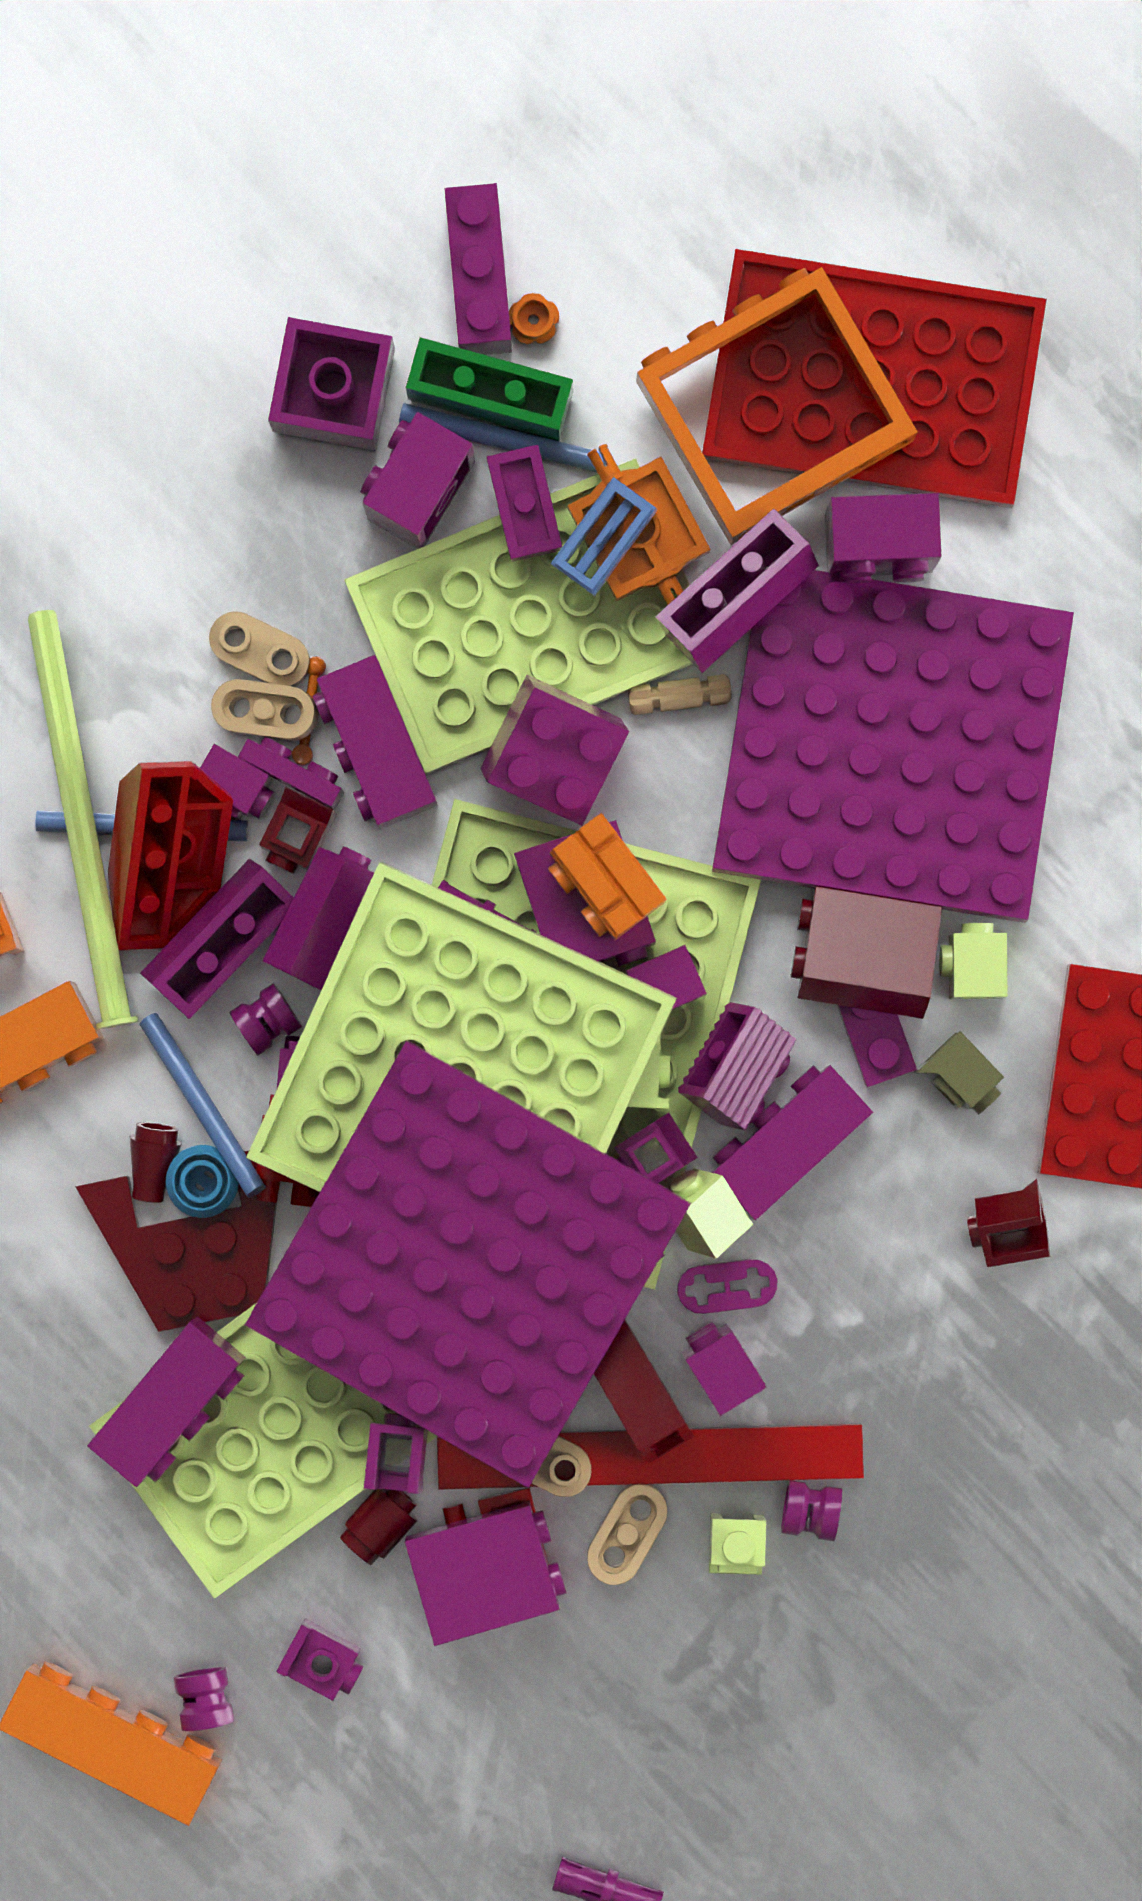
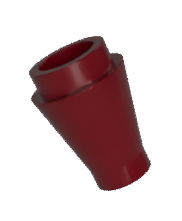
M139 1122L136 1124L135 1134L129 1136L133 1199L150 1203H161L164 1201L166 1174L172 1160L178 1155L182 1142L177 1140L179 1131L177 1127L153 1122Z

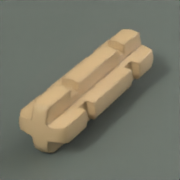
M725 674L707 676V681H700L698 677L657 682V687H650V683L641 684L628 690L629 707L631 713L635 715L653 713L654 708H660L661 712L702 707L704 702H709L710 706L728 704L732 698L730 679Z

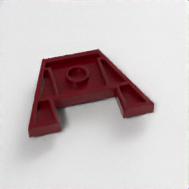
M250 1160V1162L255 1168L256 1162ZM129 1176L75 1186L158 1332L185 1327L197 1316L204 1322L238 1316L258 1302L268 1283L277 1203L256 1200L257 1195L248 1198L239 1184L240 1207L225 1209L223 1212L212 1217L198 1218L192 1216L139 1227Z

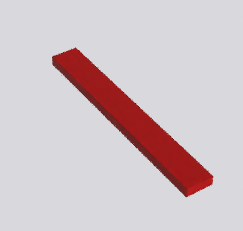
M862 1424L690 1428L695 1437L651 1463H648L638 1451L627 1430L561 1431L559 1434L560 1437L578 1445L587 1453L592 1468L587 1486L864 1478ZM437 1436L438 1490L526 1487ZM568 1460L559 1461L554 1468L555 1475L561 1480L571 1479L575 1474L574 1464ZM531 1483V1485H530L529 1487H538V1486H536V1485H534V1484Z

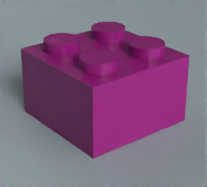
M288 317L268 418L272 431L376 451L395 352L393 337Z
M417 411L411 423L405 420L399 423L387 446L392 450L390 458L383 469L377 465L373 467L364 481L360 493L365 495L363 506L369 521L419 549L427 544L475 464L472 443Z
M939 493L831 497L825 512L827 572L829 574H840V582L869 583L872 582V575L892 574L893 582L898 583L923 581L924 574L932 573L942 557Z
M526 675L480 769L487 783L582 826L630 731L621 718L532 676Z

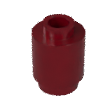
M375 1489L345 1522L347 1529L340 1536V1539L358 1557L372 1565L378 1557L385 1559L416 1524L418 1519L412 1511L417 1504L404 1491Z

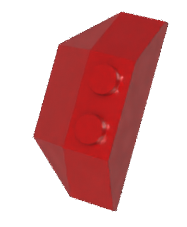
M192 761L138 763L119 781L108 866L112 917L119 951L164 948L221 888L233 798L229 792Z

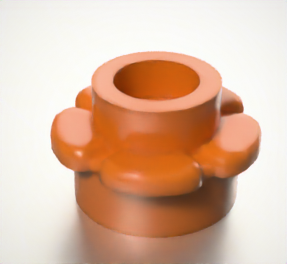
M530 293L512 304L509 309L510 325L513 327L512 334L519 342L531 344L536 341L538 344H543L555 335V324L559 322L560 317L559 311L553 302L548 301L541 294ZM531 315H536L539 318L536 324L529 322L528 319Z

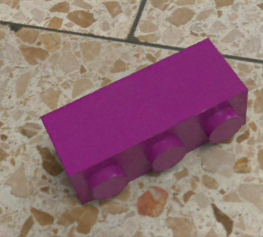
M497 183L444 188L459 348L483 355L512 353Z
M773 508L656 616V619L667 638L703 673L819 567V564L810 544Z
M376 655L317 678L322 692L312 696L324 725L334 721L342 740L334 743L333 747L344 773L354 770L362 789L353 792V795L364 821L366 822L374 818L379 829H383L438 806Z
M249 858L140 974L181 1013L190 1019L281 924L294 897L262 866Z
M814 1065L810 1067L790 1086L797 1093L782 1108L773 1101L763 1110L759 1118L753 1122V1125L758 1129L743 1143L735 1136L712 1157L718 1166L711 1173L723 1175L743 1209L753 1220H757L873 1113L868 1105L831 1065L826 1066L821 1072Z
M197 1316L186 1325L89 1442L87 1447L136 1488L147 1477L156 1483L176 1459L169 1452L172 1446L181 1436L190 1442L210 1418L203 1409L212 1398L218 1395L222 1400H225L242 1380L244 1375L237 1368L246 1357Z
M710 1322L685 1338L690 1346L681 1352L720 1416L767 1388L727 1324L717 1328L713 1322Z

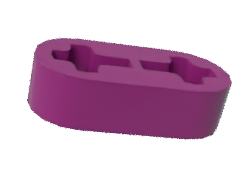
M759 1259L697 1265L688 1268L681 1275L677 1283V1294L684 1307L694 1313L706 1314L754 1308L767 1304L774 1297L777 1291L778 1280L775 1271L770 1265ZM756 1268L759 1276H767L768 1286L760 1288V1297L750 1298L748 1290H731L730 1281L747 1278V1269ZM698 1274H704L707 1283H724V1291L708 1294L707 1303L703 1305H698L695 1296H687L685 1292L686 1286L693 1285L695 1281L694 1276Z

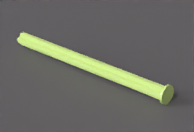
M54 610L36 611L29 614L28 624L102 1022L96 1024V1029L128 1025L139 1021L138 1016L131 1017L57 615Z

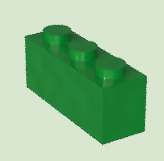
M420 337L407 380L406 393L410 401L560 441L573 395V379Z

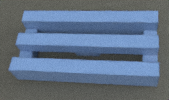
M613 477L550 564L595 596L657 512V508ZM618 493L624 498V501L574 568L567 562ZM635 506L641 511L594 576L591 579L585 576L587 570Z

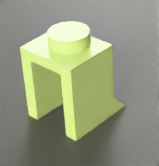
M710 1513L709 1573L762 1575V1567H765L766 1519L764 1515L753 1514V1519H723L720 1513Z

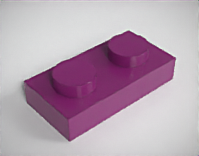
M538 444L486 456L511 562L560 551L562 543Z
M264 736L260 744L249 738L247 739L238 755L240 759L267 773L277 781L335 811L345 793L341 787L335 785L339 777L337 774L312 761L307 769L288 760L292 753L290 749Z
M837 1005L866 1088L917 1070L898 1015Z

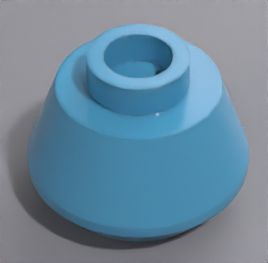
M196 1145L180 1152L172 1160L166 1174V1189L172 1203L180 1211L193 1217L206 1218L223 1212L233 1202L238 1191L239 1183L218 1149L209 1145ZM209 1171L210 1173H212L214 1176L213 1179L207 1176L205 1172ZM196 1184H199L200 1186H202V1187L204 1188V1191H201V1190L196 1186Z

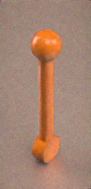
M318 656L309 658L307 693L310 696L317 694V678L326 669L325 661ZM311 733L299 740V745L295 746L292 751L293 760L301 766L309 764L313 759V751L309 747Z

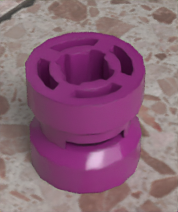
M274 983L260 991L259 999L252 1004L242 1003L229 1012L238 1029L257 1056L271 1048L273 1040L281 1034L291 1035L302 1028L294 1011ZM263 1017L267 1024L264 1025L260 1018Z
M789 1480L784 1500L781 1533L797 1536L803 1531L811 1532L818 1539L834 1542L840 1519L842 1488L825 1486L821 1490L809 1489L805 1482ZM811 1504L810 1515L807 1517L808 1505Z
M226 1667L199 1669L173 1677L176 1694L183 1698L184 1709L179 1714L182 1731L211 1729L235 1721L232 1704L226 1701L224 1689L228 1685Z

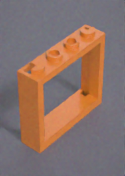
M822 267L808 274L805 268L792 273L778 284L781 288L779 292L765 300L762 299L760 294L748 298L732 310L735 317L719 326L712 320L697 327L687 335L689 343L673 352L668 347H663L653 352L641 361L643 369L637 372L636 383L730 545L740 540L773 508L781 516L789 513L912 443L918 433ZM815 294L889 424L736 511L661 381Z

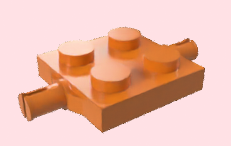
M601 445L598 451L606 466H604L596 449L587 454L601 482L590 494L567 505V509L576 526H578L613 477L656 507L657 512L611 573L606 583L616 602L642 588L658 586L667 605H669L675 599L671 591L674 592L676 597L684 591L676 576L686 565L709 554L711 549L662 457L640 468L620 471L608 449V445ZM618 493L585 537L584 541L588 549L624 501V498ZM635 506L595 559L598 568L641 511Z

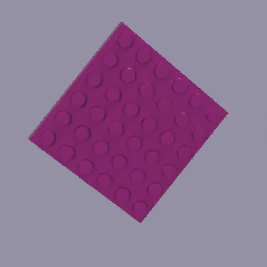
M814 570L751 628L712 872L814 889L817 885L942 906V910L1026 923L1029 919L1074 612L871 579L872 582L843 583L840 582V574L838 573L829 574L826 571Z
M407 1040L245 1325L529 1488L691 1202Z

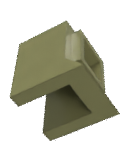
M961 1031L955 1032L913 1072L916 1074L934 1075L935 1078L931 1083L956 1109L964 1106L966 1109H973L978 1115L1000 1096L1001 1092L995 1086L1004 1078Z

